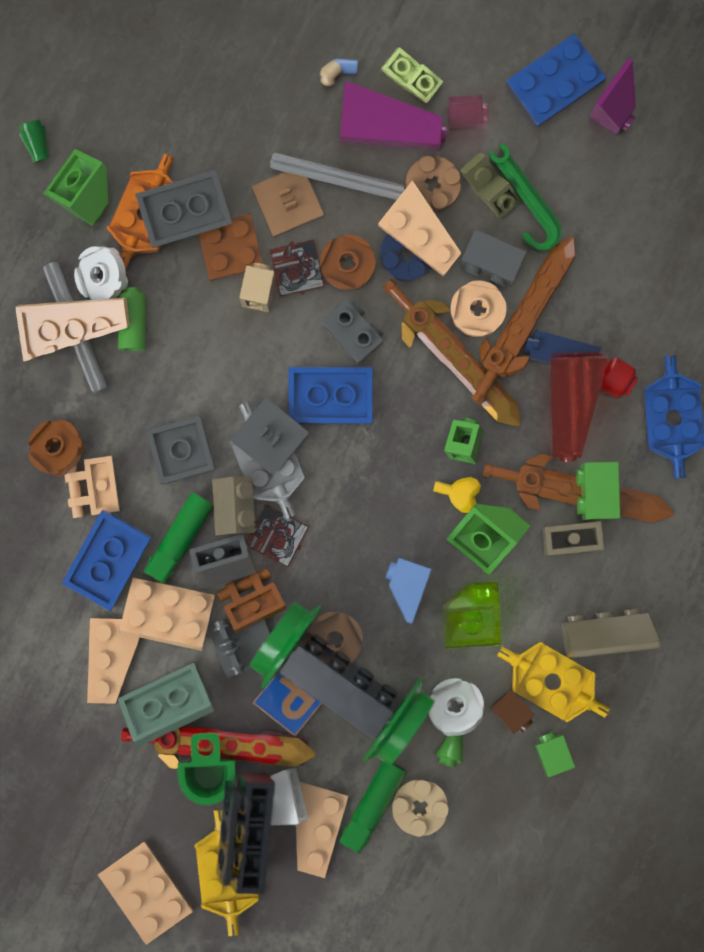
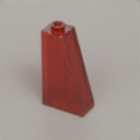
M609 352L551 354L553 458H560L562 462H573L577 458H581L607 366Z

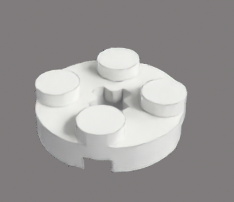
M96 246L90 247L81 253L78 258L81 259L79 268H75L74 275L77 288L84 297H89L91 300L113 299L118 297L122 290L126 289L128 279L118 250ZM99 267L103 271V279L97 278V274L100 273Z
M451 678L439 683L433 689V694L430 697L436 701L428 714L433 725L446 736L467 734L483 721L484 700L481 692L474 684L462 681V679ZM451 702L463 703L464 707L461 708L459 713L450 712L448 709L452 707Z

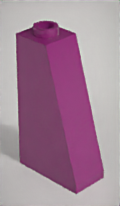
M344 82L340 143L439 150L440 142L446 143L447 126L442 125L441 116L356 84Z

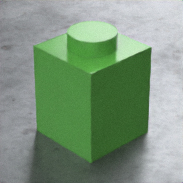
M555 731L539 737L540 742L534 745L547 777L575 768L562 734L556 735Z

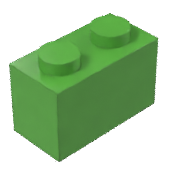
M588 462L580 464V469L576 470V484L581 486V497L577 498V513L582 514V520L620 519L618 462Z

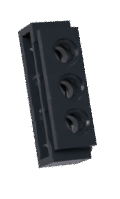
M239 772L237 787L231 780H225L216 874L223 885L231 886L236 894H264L275 782L266 772Z

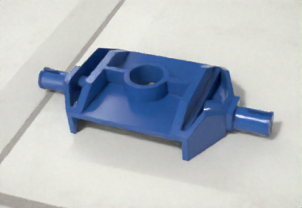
M672 355L671 357L664 356L666 368L664 377L644 389L649 451L671 460L674 468V479L686 478L684 463L686 458L704 447L700 393L702 384L680 375L677 372L676 355ZM671 410L677 411L681 416V422L677 426L670 425L666 420V415Z

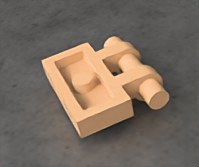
M113 456L85 459V471L78 472L76 464L67 474H64L65 483H68L70 499H68V506L72 508L73 518L84 517L83 506L90 505L92 516L99 515L103 509L109 513L120 512ZM87 480L89 496L81 497L79 481Z

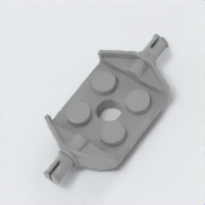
M250 401L245 403L249 413H247L244 404L239 405L245 421L254 412ZM230 441L244 477L253 478V500L277 502L282 509L285 520L290 518L287 507L291 517L296 516L290 502V497L302 484L305 477L295 452L289 456L273 476Z

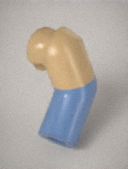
M333 59L321 69V83L325 86H332L335 84V77L340 73L357 74L358 60Z

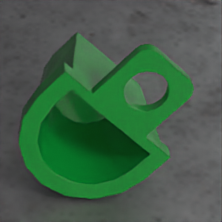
M196 733L192 735L191 760L177 763L180 789L188 799L196 804L211 805L219 803L224 799L225 780H231L234 784L235 760L220 759V738L217 733ZM203 739L210 740L214 746L212 754L208 756L201 755L197 750L199 741Z

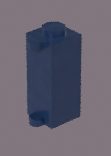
M539 330L535 331L533 337H528L524 352L529 353V361L592 377L595 374L601 347Z

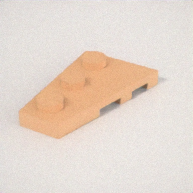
M411 181L378 223V226L444 277L460 257L461 252L415 183Z
M90 618L87 703L116 704L140 639V637L119 632L122 619Z

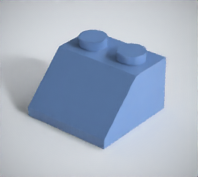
M398 558L397 563H390L385 579L390 580L388 586L405 622L411 624L431 569Z

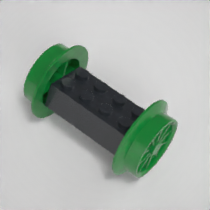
M295 601L249 665L250 668L263 676L261 690L264 691L283 663L288 659L279 673L374 740L362 761L366 762L373 757H377L388 766H391L418 730L436 701L422 691L423 677L420 676L398 705L401 698L396 696L397 692L387 684L382 686L373 679V674L362 667L358 669L351 664V659L346 654L340 651L335 652L327 647L328 643L322 637L316 634L312 636L308 633L301 640L323 606L319 605L309 611Z

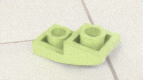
M400 47L395 50L380 69L425 104L443 83L424 64L420 65Z

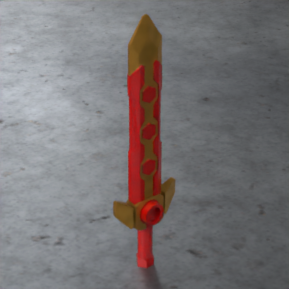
M184 726L148 742L155 744L156 751L160 753L158 756L170 768L177 769V763H181L178 755L175 753L191 756V737L196 733H217L219 735L220 758L297 767L316 756V752L300 738L232 733ZM123 728L121 732L122 742L133 741L128 728ZM203 739L199 741L197 750L201 755L208 756L212 754L214 746L210 740Z

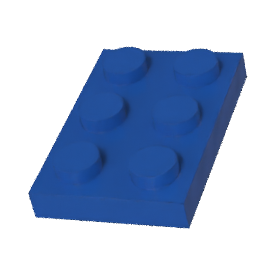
M574 33L509 78L506 83L539 127L606 80V76Z
M289 367L288 415L298 424H372V367Z
M104 509L101 510L61 584L111 611L152 537Z

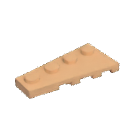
M127 298L25 304L16 307L23 362L130 326Z

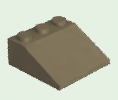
M640 608L623 610L624 616L613 617L612 612L595 613L596 619L585 620L584 615L569 616L568 622L561 623L566 657H582L660 648V641L649 614H641Z

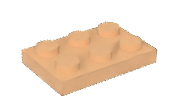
M132 578L119 632L121 634L202 651L215 595Z
M146 841L98 874L146 945L194 911Z

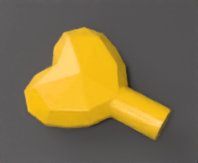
M473 477L459 479L452 485L436 481L433 492L448 495L455 508L463 513H469L476 504L475 496L480 492L481 485Z

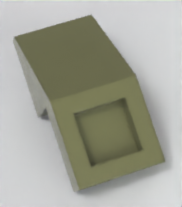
M481 152L460 169L472 190L499 219H502L521 202L510 183L497 174L488 158Z

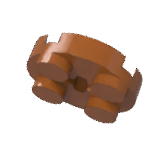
M353 234L342 235L330 240L322 250L320 256L322 275L336 289L343 291L358 290L370 281L375 271L374 252L368 242ZM348 255L352 256V262L356 264L354 268L343 269V264L340 262L341 258L346 259Z
M58 419L59 421L51 422L49 420L41 423L32 432L28 442L30 445V454L28 453L30 462L41 472L54 475L55 477H61L70 471L79 462L86 449L79 430L70 422ZM54 442L56 444L61 442L60 449L57 452L51 453L53 450L51 445Z

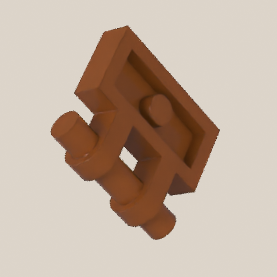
M267 568L249 575L236 583L232 581L225 585L226 588L216 592L221 602L229 598L233 600V602L223 606L236 634L287 609L275 583L272 582L266 586L262 584V582L272 578ZM253 586L255 587L256 591L240 597L239 593Z

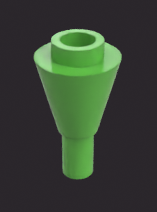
M453 735L445 738L435 755L440 758L439 763L454 768L456 763L462 764L463 735Z

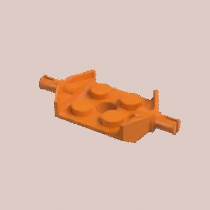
M163 154L156 170L130 173V180L111 224L107 226L108 231L122 247L120 257L124 261L125 270H127L131 257L135 256V254H150L160 251L161 246L151 247L144 222L138 217L140 209L135 194L173 183L168 174L174 160L170 155L168 158L167 154Z

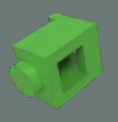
M463 418L462 421L453 419L444 449L450 459L477 465V455L484 434L479 423L469 418ZM470 438L469 444H463L465 439Z

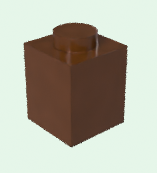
M511 689L490 707L491 711L513 734L517 731L522 734L533 724L531 718L535 714Z

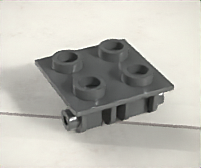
M229 618L208 625L209 633L226 678L252 669L249 667L250 663L270 635L265 620L237 634Z

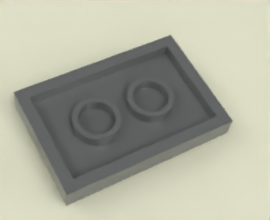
M216 170L135 194L152 248L232 224Z

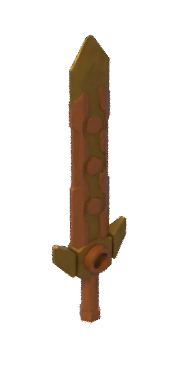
M393 279L389 280L382 288L406 311L403 317L404 322L401 323L402 341L411 348L415 335L414 332L417 333L419 339L453 372L473 396L487 371L467 351L462 342L449 328L435 316V314L450 312V309L443 302L433 300L420 301L414 304L396 285L397 283ZM495 380L482 406L497 422L519 427L521 421L518 403Z

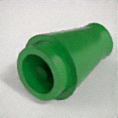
M34 120L19 125L21 132L18 134L32 157L33 163L49 159L45 126H42L41 121Z

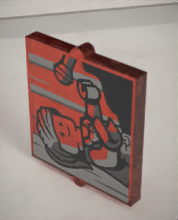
M314 240L296 244L290 242L287 246L270 249L280 297L297 293L304 295L306 291L325 287Z
M265 504L257 522H254L256 524L254 526L256 531L255 533H250L247 543L249 548L289 567L296 551L301 549L300 543L309 526L292 517L285 520L282 512Z

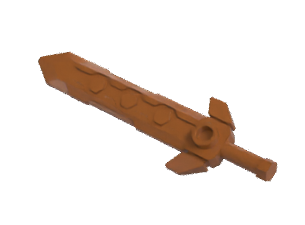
M571 236L551 248L536 273L531 286L517 310L512 314L494 347L492 348L487 338L482 342L479 348L480 360L488 372L471 398L475 403L482 405L498 376H512L527 366L530 357H518L534 330L536 322L550 298L559 287L575 259L574 237Z
M539 454L525 462L526 465L520 467L519 471L494 466L488 462L484 465L483 476H492L516 482V489L520 492L518 496L530 509L540 510L535 494L577 505V498L581 497V486H577L576 476L541 469L552 458L549 455ZM619 488L620 516L655 523L674 515L673 510L660 496L628 488Z

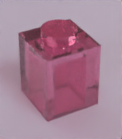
M482 95L453 96L448 98L449 130L482 129L484 120H488V103H483Z

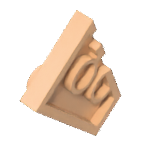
M300 781L309 820L296 824L297 870L325 878L349 795Z

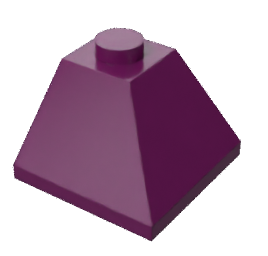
M629 58L598 99L590 115L591 118L616 135L621 129L627 131L636 118L632 115L636 108L633 61Z

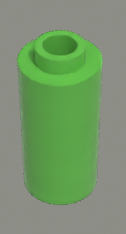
M126 288L124 293L118 295V298H127L130 326L118 330V350L120 351L146 350V294L140 293V288Z

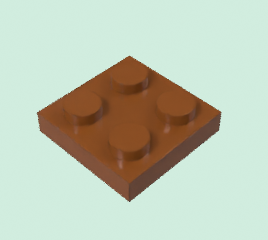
M251 213L231 218V225L199 234L210 281L245 273L246 265L253 267L254 263L263 264Z

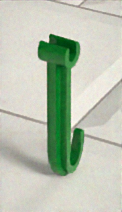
M500 143L499 149L504 153V156L497 158L494 152L490 151L491 162L498 166L547 233V240L543 243L537 242L527 232L523 233L522 238L532 249L547 251L559 242L562 235L559 220L512 158L508 147Z

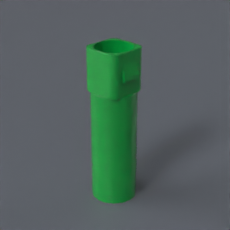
M191 492L157 547L155 554L149 558L144 572L166 584L168 579L176 572L174 571L176 566L182 560L214 505Z
M384 762L381 763L353 812L348 826L345 825L343 834L339 840L341 844L359 854L361 853L362 849L369 843L371 833L375 831L405 778L406 770L394 763L391 766Z

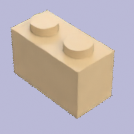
M254 263L253 267L246 265L239 298L242 307L265 312L270 311L276 283L275 273L270 270V266L260 263Z

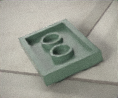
M194 662L118 698L131 737L137 748L214 711Z

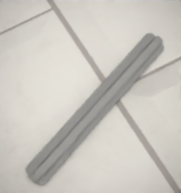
M273 153L270 167L275 170L395 200L405 190V186L402 184L278 153Z
M51 262L45 265L43 270L56 302L73 301L59 264ZM89 340L73 345L91 391L100 392L107 388Z

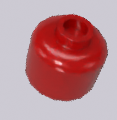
M618 357L611 358L609 362L603 360L595 373L599 377L597 381L598 387L615 398H621L623 395L628 396L638 381V377L635 376L636 369Z

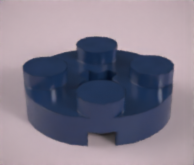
M389 234L386 235L381 245L380 257L383 266L391 277L399 281L411 282L429 273L432 267L418 256H415V258L410 257L408 261L404 260V255L400 251L401 249H406V247Z

